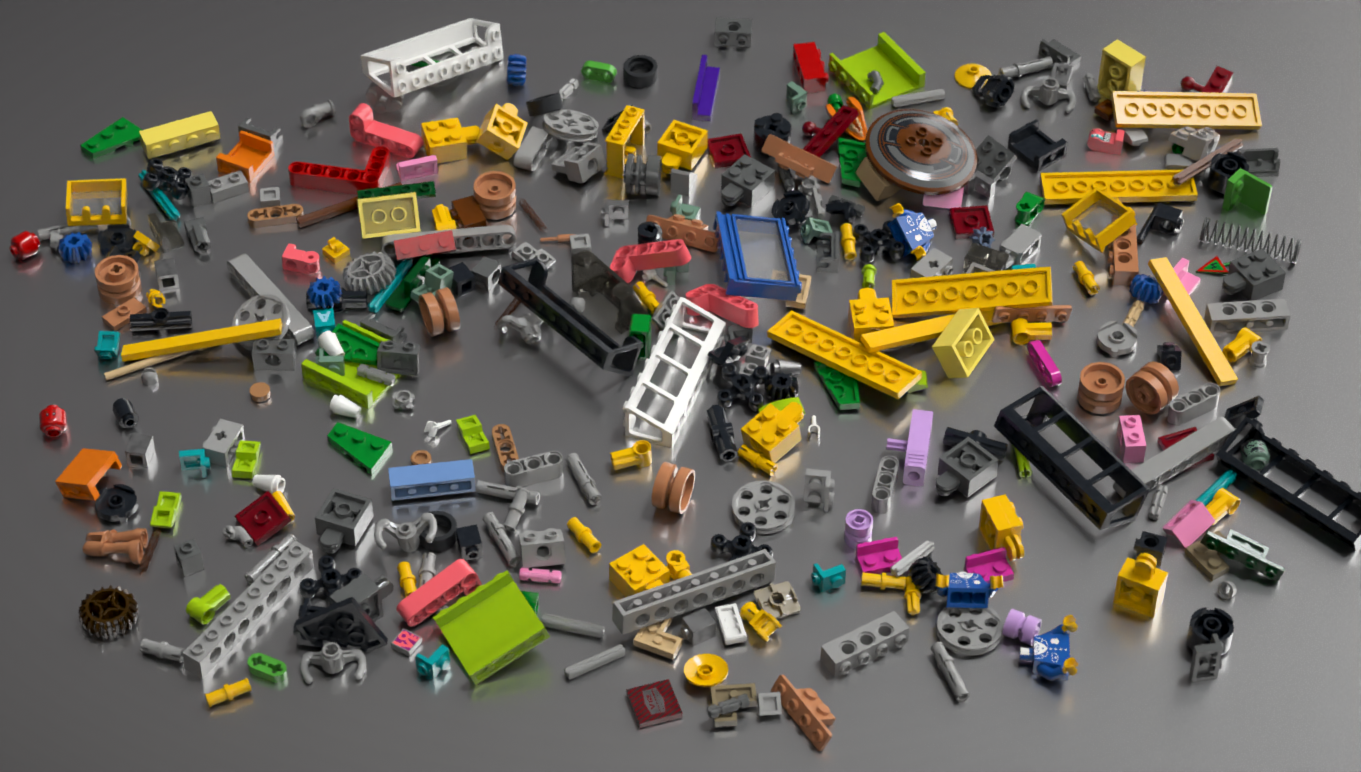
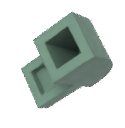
M439 263L426 270L424 284L411 291V298L419 302V295L431 292L435 296L436 290L446 287L451 289L454 272Z

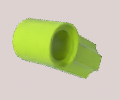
M216 585L201 598L194 597L186 606V613L201 624L206 625L213 619L215 611L231 599L230 593L223 585Z

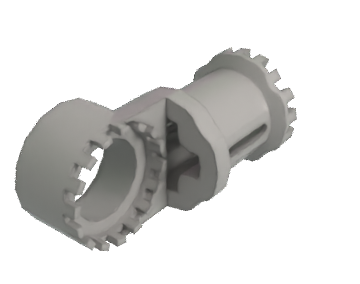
M331 99L319 105L314 104L311 108L302 111L299 119L305 127H313L322 117L335 115L336 108H333L335 105H332ZM313 115L312 119L305 121L308 116Z

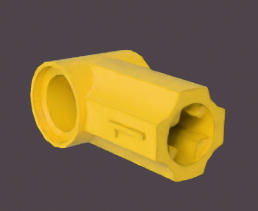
M440 204L432 209L435 231L457 229L455 220H452L448 207Z
M1023 318L1015 319L1011 323L1013 341L1017 345H1025L1030 340L1052 339L1051 323H1028Z
M1244 327L1238 332L1236 338L1223 348L1222 352L1227 361L1236 362L1246 353H1252V344L1256 341H1262V338Z
M639 440L631 448L611 452L610 459L613 469L618 470L634 465L641 468L648 467L652 463L651 444L646 440Z
M1224 488L1219 489L1214 495L1213 500L1205 506L1215 519L1212 525H1215L1227 513L1232 515L1241 502L1238 497Z

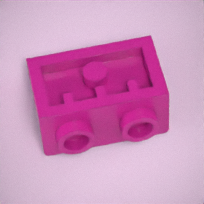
M884 538L856 545L855 559L861 574L862 572L872 574L891 572V566L902 559L898 549V538Z
M1005 547L972 554L965 558L964 572L981 574L988 583H990L989 576L1003 575V582L1014 579V573L1006 559L1007 550Z

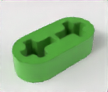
M586 61L581 69V73L587 79L610 83L615 79L617 70L610 64Z
M254 653L247 660L248 669L255 676L273 683L283 682L287 678L286 664L280 660L262 653Z

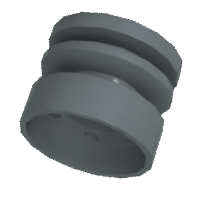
M628 154L624 166L626 193L631 194L632 187L635 185V194H639L641 186H645L646 195L659 196L662 156L648 155L646 163H643L642 155L638 154L637 162L634 163V154Z

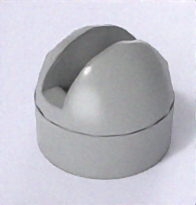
M579 297L570 299L569 304L582 313L585 309V300Z
M148 367L142 371L141 379L143 384L154 385L157 383L158 374L155 369Z
M1224 581L1218 585L1217 592L1221 598L1229 599L1236 594L1237 587L1231 581Z

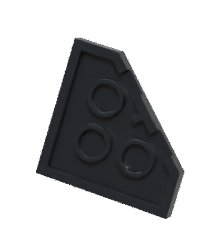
M353 596L296 620L295 626L310 641L316 642L317 639L326 640L329 643H337L340 647L347 648L348 645L360 647V650L364 652H371L387 645L388 638Z

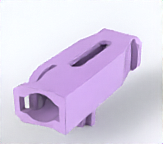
M913 409L908 441L887 439L886 450L906 452L903 483L905 485H924L933 421L932 411Z

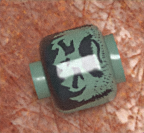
M1250 439L1240 449L1243 463L1254 470L1263 469L1270 460L1267 445L1262 440Z

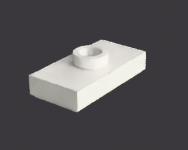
M736 603L715 607V614L725 645L746 642L747 635Z

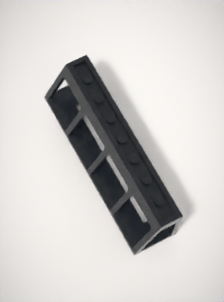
M538 258L502 267L498 284L601 369L629 377L633 376L643 342L635 336H628L625 338L623 345L620 346L545 285L548 277V268ZM532 266L528 281L514 271Z
M1043 386L1038 387L1000 410L994 427L1099 530L1136 520L1150 488ZM1035 397L1027 415L1021 416L1014 410ZM1055 424L1076 445L1063 453H1059L1039 433ZM1082 450L1103 471L1090 479H1086L1066 458ZM1109 476L1126 494L1121 501L1111 504L1093 484ZM1122 508L1126 517L1111 520L1114 513Z
M1245 417L1217 452L1218 463L1236 472L1241 478L1349 547L1357 550L1361 546V529L1355 534L1334 521V519L1351 503L1361 507V492L1356 493L1351 490V487L1346 482L1337 481L1327 470L1321 471L1316 468L1315 463L1309 459H1302L1295 450L1291 448L1286 449L1276 438L1270 439L1265 436L1262 429L1263 425L1258 420H1251ZM1246 427V436L1226 452L1236 437ZM1250 439L1264 441L1267 448L1278 455L1260 472L1234 457L1242 445ZM1283 459L1312 476L1294 494L1265 477ZM1317 481L1324 483L1347 498L1329 516L1299 498Z

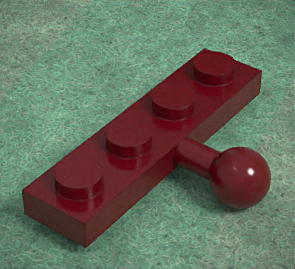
M1216 66L1205 86L1195 83L1194 78L1191 76H1186L1181 80V87L1186 91L1193 89L1200 93H1224L1234 72Z
M843 105L822 129L818 128L814 122H805L802 126V132L806 136H813L814 134L815 136L803 150L820 158L859 116L858 110Z

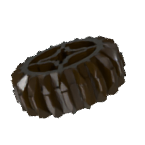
M111 585L106 589L101 586L99 591L93 589L92 594H86V599L81 600V606L79 607V620L84 630L88 631L90 636L94 634L97 638L104 636L106 640L109 636H114L116 639L117 634L124 635L125 630H131L132 625L136 624V618L139 615L138 603L135 597L127 589L122 590L120 586L115 589Z

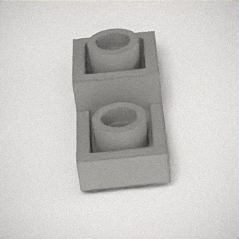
M1111 121V128L1125 130L1123 141L1129 143V145L1139 146L1143 142H1148V137L1141 128H1116L1115 121Z
M1166 154L1164 157L1165 168L1168 170L1186 169L1197 162L1182 154ZM1206 170L1199 173L1198 175L1203 176Z
M526 241L512 253V257L519 262L538 258L547 268L556 262V259L541 248L537 251Z
M672 290L668 291L663 297L652 317V320L663 330L667 317L670 318L673 305L677 304L680 298Z
M752 344L746 354L745 363L739 374L750 376L756 367H766L772 349Z

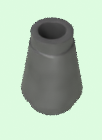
M776 359L770 364L771 375H774L775 372L782 374L784 371L785 374L792 373V376L801 374L800 362Z

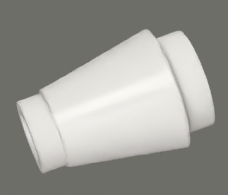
M325 331L318 337L319 346L324 348V351L330 356H345L335 333Z
M334 395L330 402L329 410L333 411V414L358 418L361 407L342 395Z
M256 474L252 481L254 487L266 492L269 491L271 494L276 491L283 493L286 484L285 479L281 478L280 475Z

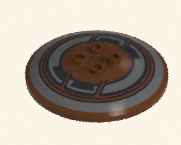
M902 109L888 112L877 118L871 124L866 134L865 152L873 168L893 185L913 193L943 195L957 191L971 180L977 167V153L968 135L950 120L928 111Z

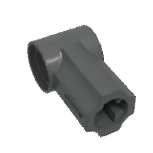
M204 217L184 221L187 237L191 239L194 250L200 254L207 252L211 248V244L207 235Z

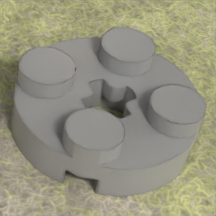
M381 80L382 82H384L387 86H389V87L391 88V85L387 84L388 81ZM372 82L367 89L365 97L368 103L374 107V110L381 114L400 110L404 94L392 97L376 83Z
M1110 321L1104 323L1099 328L1097 343L1111 357L1117 358L1136 349L1137 331L1128 323L1121 325L1117 324V321Z

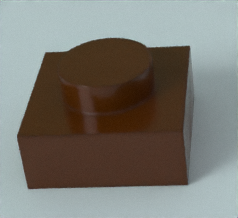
M1109 99L1104 100L1095 106L1094 113L1106 121H1110L1114 118L1112 101Z

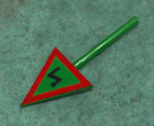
M1216 256L1199 268L1196 273L1228 274L1226 267L1230 266V262L1222 263L1218 256Z

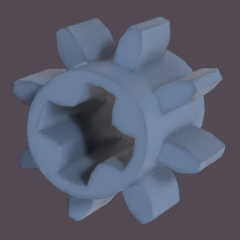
M981 227L980 230L973 229L974 233L969 237L973 242L971 246L978 247V251H984V247L991 249V244L995 241L992 236L993 231H986V227Z

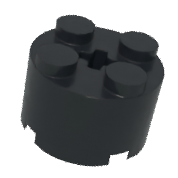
M780 113L757 118L754 124V149L759 154L764 155L762 148L769 134L791 144L792 127L790 122L783 118Z
M1227 152V154L1223 155L1221 153L1216 154L1211 160L1208 176L1209 188L1225 194L1227 180L1240 168L1249 172L1247 159L1236 152Z
M1207 607L1198 609L1191 616L1186 641L1187 645L1194 650L1196 645L1210 644L1212 634H1217L1219 641H1222L1224 644V654L1227 653L1230 649L1234 632L1232 617L1219 608L1214 610H1207Z

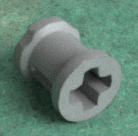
M1256 341L1251 347L1252 355L1249 357V363L1256 368H1262L1267 364L1266 355L1269 353L1270 347L1263 341Z

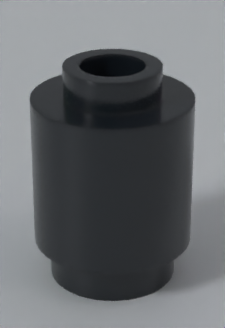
M120 398L113 403V413L121 427L130 428L138 422L139 416L131 401L126 398Z

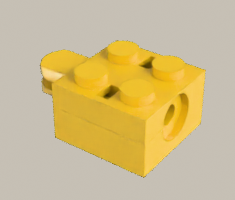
M505 103L502 107L495 104L485 115L476 142L504 159L509 160L519 149L528 123L517 117L518 109L513 104Z
M458 118L421 123V138L424 141L423 146L427 157L436 155L437 163L467 159V145L478 144L476 140L480 128L476 125L461 127Z
M673 120L657 142V156H662V171L666 174H671V169L678 170L679 167L692 170L708 148V130Z
M862 288L858 292L857 299L849 300L848 319L852 339L862 343L860 340L862 334L894 327L889 297L877 298L874 289Z
M791 402L780 411L770 403L741 428L743 443L755 452L763 453L765 458L776 463L802 440L798 425L804 418L802 406L797 402Z
M1006 494L982 500L979 530L989 549L1005 547L1007 550L1006 556H1008L1010 561L1016 560V557L1017 559L1024 558V547L1021 543L1023 521L1016 515L1013 502L1009 501Z
M642 544L609 563V580L625 597H629L669 583L670 570L645 544Z
M1148 553L1139 554L1136 560L1127 557L1117 577L1113 603L1154 618L1164 598L1168 572L1156 568V558Z

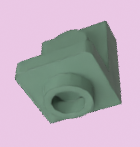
M678 195L676 200L671 203L670 212H673V216L674 214L683 215L685 219L692 221V219H698L700 207L682 203V195Z
M808 217L800 230L803 241L806 244H809L813 236L820 238L821 233H833L829 221Z

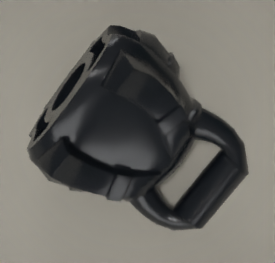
M1003 74L983 75L979 77L972 90L976 96L982 97L987 105L1001 107L1012 96L1015 84L1009 76Z

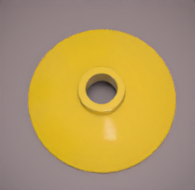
M965 64L955 71V80L960 86L972 89L980 76L991 75V73L982 65Z
M699 654L686 662L684 675L690 683L696 686L711 687L720 684L726 679L728 665L720 656Z

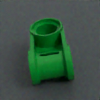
M1025 192L1021 200L1016 204L1017 215L1015 216V223L1019 226L1021 224L1029 226L1036 216L1041 213L1045 204V198Z

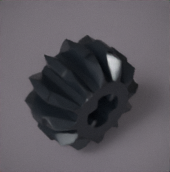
M783 371L782 374L775 372L774 375L768 376V380L764 384L766 398H769L771 402L795 398L799 393L797 378L793 377L792 373L785 374Z
M924 556L919 558L909 567V576L912 578L911 583H914L916 589H919L922 594L934 593L937 591L935 586L936 574L943 575L940 571L941 568L930 557Z

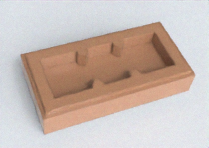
M133 297L102 316V320L113 331H117L130 323V314H144L147 312V309Z

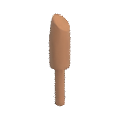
M576 234L557 235V237L540 238V242H570L569 235Z

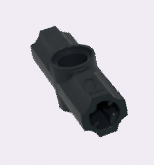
M340 287L342 297L339 298V303H334V313L342 312L345 308H367V291H346ZM306 293L307 308H316L314 304L310 303L308 293Z
M156 308L152 313L130 314L131 331L154 330L157 334H166L171 329L192 328V312H169L165 308Z
M712 405L706 414L710 425L712 443L716 444L720 459L725 462L733 461L738 456V451L734 442L732 423H728L724 407Z
M947 427L943 444L954 447L967 437H970L997 459L1004 460L1008 448L1007 443L989 439L985 433L979 430H973L968 433Z

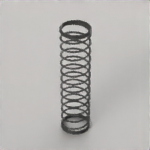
M1205 218L1201 230L1200 241L1203 242L1205 240L1207 233V243L1211 241L1214 235V244L1216 245L1219 242L1220 237L1222 235L1221 244L1223 247L1226 245L1227 240L1229 238V248H1232L1237 238V250L1241 248L1244 239L1245 252L1248 251L1251 242L1252 252H1255L1257 250L1259 242V250L1261 249L1264 231H1261L1257 245L1254 249L1256 229L1253 230L1251 239L1246 249L1248 227L1245 230L1244 236L1238 248L1241 225L1238 227L1234 241L1231 245L1233 223L1230 226L1224 244L1223 240L1226 222L1223 223L1220 235L1216 242L1218 220L1215 223L1213 232L1208 241L1211 218ZM1270 232L1263 249L1265 250L1267 245V254L1270 256L1275 246V259L1278 258L1282 249V261L1286 259L1290 249L1289 261L1295 264L1301 246V239L1297 240L1291 259L1294 238H1291L1284 257L1286 236H1284L1276 256L1279 235H1276L1269 253Z

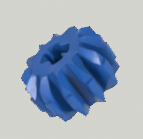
M520 54L509 55L506 79L508 84L513 86L524 85L527 62L525 56Z
M80 232L77 234L71 233V235H64V238L59 240L58 250L64 261H69L70 264L73 262L79 263L81 260L86 261L87 257L91 256L92 242L87 237V234L82 235Z
M1145 274L1136 275L1133 281H1131L1129 290L1131 295L1137 298V300L1148 302L1149 304L1158 303L1164 292L1155 277Z
M324 275L323 279L316 277V282H310V288L307 291L309 301L317 309L321 306L323 309H326L327 306L333 308L334 303H339L342 291L340 284L333 277L327 279Z

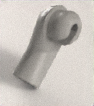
M229 525L224 527L223 535L227 539L241 541L246 548L253 544V539L243 527Z

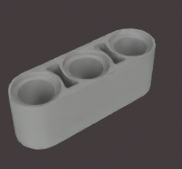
M533 126L515 154L514 166L534 171L548 148L552 135L542 128Z
M1205 383L1174 398L1169 405L1167 420L1172 425L1179 426L1215 409L1219 401L1220 387L1215 383Z
M549 451L507 462L504 466L505 485L524 487L559 478L563 474V455L558 451Z
M884 456L879 464L872 491L871 504L872 510L878 514L887 513L891 507L899 469V461L894 456Z

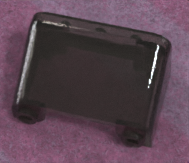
M581 251L571 256L572 291L577 296L581 295V292H589L591 297L601 293L617 307L619 312L617 313L618 321L615 323V329L620 334L629 330L628 327L631 323L632 314L648 315V307L632 287L592 252Z

